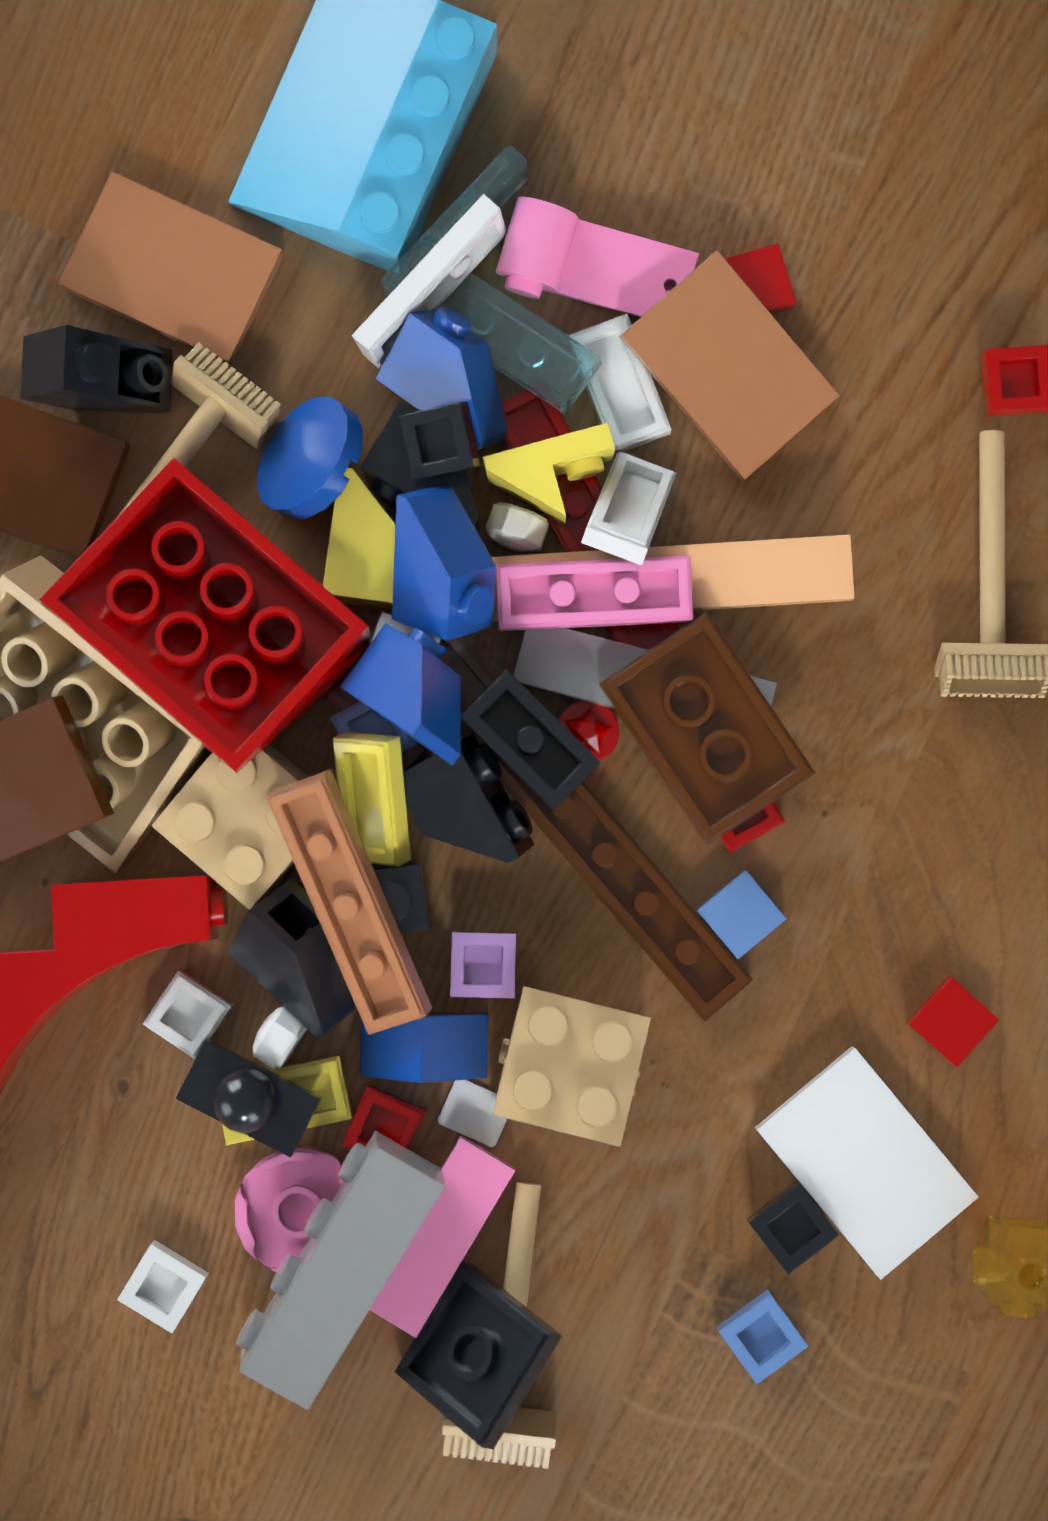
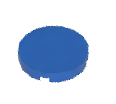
M330 396L312 398L297 406L279 423L267 442L258 465L257 490L262 503L282 516H289L294 520L307 519L325 510L342 494L347 486L346 484L350 479L343 474L348 468L350 460L357 464L360 459L363 428L357 414Z

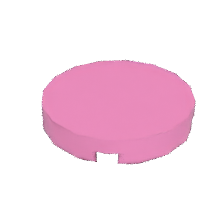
M298 1146L291 1158L279 1151L265 1155L245 1175L235 1198V1227L245 1250L256 1261L258 1259L263 1265L272 1268L271 1270L277 1272L288 1254L298 1258L310 1236L304 1233V1229L312 1212L323 1198L332 1202L344 1180L338 1178V1173L343 1163L334 1154L314 1146Z

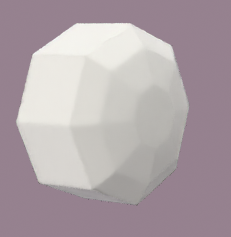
M497 502V504H493L485 530L493 541L507 549L517 552L534 553L541 551L549 523L547 522L548 519L533 511L513 504Z
M284 1006L277 1008L266 1018L257 1032L253 1044V1056L274 1070L282 1068L307 1028Z

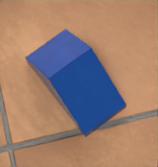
M429 1012L425 1017L368 1035L361 1019L360 1076L417 1083L488 1078L489 1013Z

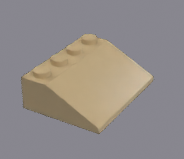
M40 555L2 574L0 578V720L63 694L115 813L67 835L109 869L117 873L152 831L153 827L151 825L212 752L40 602L39 599L64 574Z

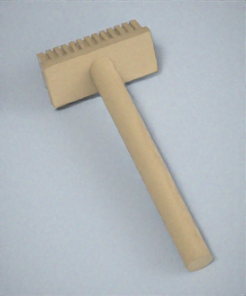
M199 342L185 357L180 355L174 362L171 385L200 407L124 509L173 458L186 468L220 422L257 450L264 443L265 435L277 423L281 404L278 401L274 402L273 397H267L268 394L265 391L261 392V388L258 386L254 387L255 384L253 382H248L249 379L245 376L242 378L240 372L236 373V369L233 367L229 368L228 363H223L220 357L217 358L215 353H210L211 350L207 347L204 349V345Z
M1000 430L982 431L979 433L980 643H942L934 666L935 677H939L941 697H947L948 694H950V697H955L958 694V697H963L964 695L966 697H971L972 695L974 697H979L980 695L982 697H987L988 695L996 697L998 695V697L1003 698L1006 695V698H1011L1014 695V698H1019L1022 695V698H1027L1030 695V698H1035L1036 696L1038 698H1045L1048 689V644H1006L1004 432Z
M516 1182L503 1289L527 1307L541 1185ZM519 1407L494 1450L480 1447L444 1415L442 1435H445L443 1456H449V1454H452V1457L460 1455V1458L468 1456V1459L473 1460L474 1457H477L476 1460L481 1461L482 1458H485V1461L489 1462L490 1459H493V1462L497 1463L498 1460H501V1463L505 1464L509 1461V1464L513 1465L517 1462V1465L523 1466V1463H526L525 1466L531 1467V1464H534V1467L539 1468V1465H542V1468L548 1469L551 1448L555 1449L557 1412Z

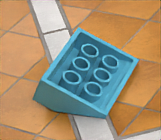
M316 0L228 201L229 205L401 277L497 56V24L441 0Z

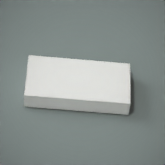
M628 314L568 335V342L600 425L604 423L609 425L615 446L614 455L618 451L624 452L670 435L672 431L651 374L619 338L632 325Z
M618 451L587 524L581 543L642 565L676 473Z

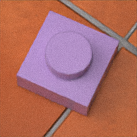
M452 932L450 997L515 998L516 933Z

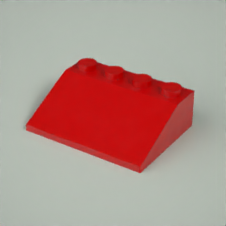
M175 458L160 471L39 599L45 607L236 774L324 695L371 644L369 626Z

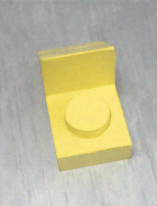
M604 423L484 456V469L489 483L555 521L566 524V512L556 476L566 473L569 481H575L603 472L605 470L603 463L613 460L615 446L609 425Z

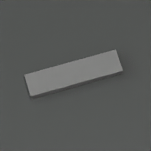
M566 628L525 630L513 676L525 686L614 708L600 688L599 683L649 650ZM751 676L771 706L777 683Z

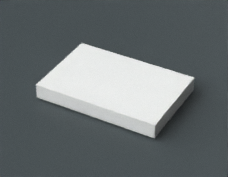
M853 1046L755 1127L880 1280L979 1198Z

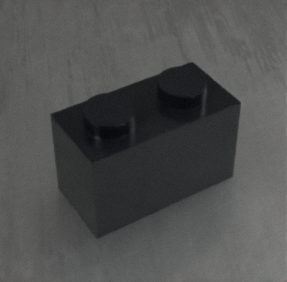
M507 670L461 715L462 723L553 812L601 763Z

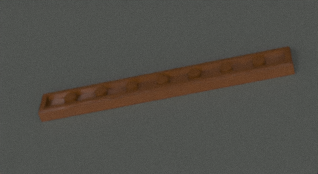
M460 637L448 641L441 639L440 645L447 650L441 661L461 676L462 715L496 679ZM461 720V737L464 739L473 734V732ZM475 735L479 744H482L483 742ZM496 756L502 772V776L498 779L504 788L523 806L528 816L704 1021L708 1020L753 981L751 976L584 781L553 812Z

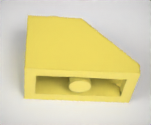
M347 468L343 475L350 480L334 503L323 587L343 604L392 610L396 525L353 468Z

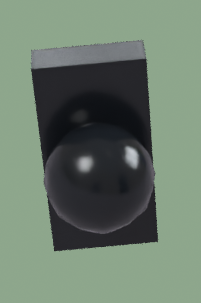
M207 1039L204 1041L175 1099L220 1121L228 1129L245 1134L291 1158L322 1097Z

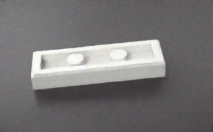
M483 194L352 334L361 353L378 369L385 362L409 313L438 308L506 235L507 230L501 210L487 196Z

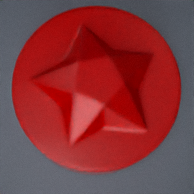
M579 701L567 707L558 719L600 762L613 752L618 743V721L613 712L606 706Z

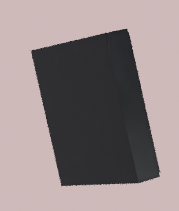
M461 1261L418 1336L413 1340L394 1372L480 1447L494 1450L562 1338V1335L477 1267Z

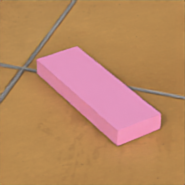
M690 555L646 557L642 565L626 559L496 565L500 631L686 623L693 621Z
M462 1135L441 1167L445 1182L443 1191L370 1308V1311L415 1338L418 1336L515 1172V1167Z

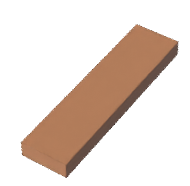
M331 769L270 792L265 797L368 1035L427 1016L432 1009L431 1003Z

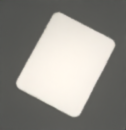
M455 1080L439 1115L438 1123L487 1146L494 1147L497 1144L507 1118L492 1115L497 1093L467 1080Z

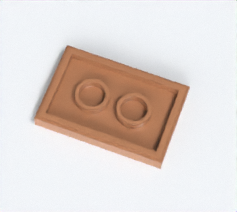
M111 172L58 285L73 295L191 349L200 342L204 345V349L207 347L211 350L210 353H215L217 358L220 357L223 363L226 362L231 367L278 270L284 253L282 249L117 173Z
M718 250L713 252L619 336L741 480L747 479L840 396Z

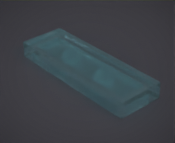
M511 145L509 147L506 146L381 279L384 299L392 293L483 194L501 209L527 181V159Z
M472 273L439 306L452 309L470 321L472 324L470 331L488 343L492 365L495 369L565 415L602 365L599 355Z

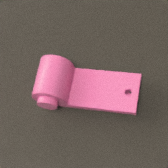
M522 196L517 198L496 273L506 278L504 289L525 297L540 299L541 292L544 290L640 318L697 267L700 254L579 220L575 213L566 208L543 200Z

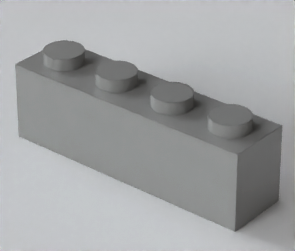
M377 1131L373 1133L366 1146L356 1143L350 1150L338 1173V1178L344 1180L342 1186L332 1202L323 1198L318 1203L304 1229V1233L310 1236L298 1258L292 1254H288L285 1257L270 1285V1289L275 1291L276 1294L264 1313L255 1309L250 1314L236 1341V1345L242 1348L240 1373L306 1410L312 1405L445 1187L441 1168Z

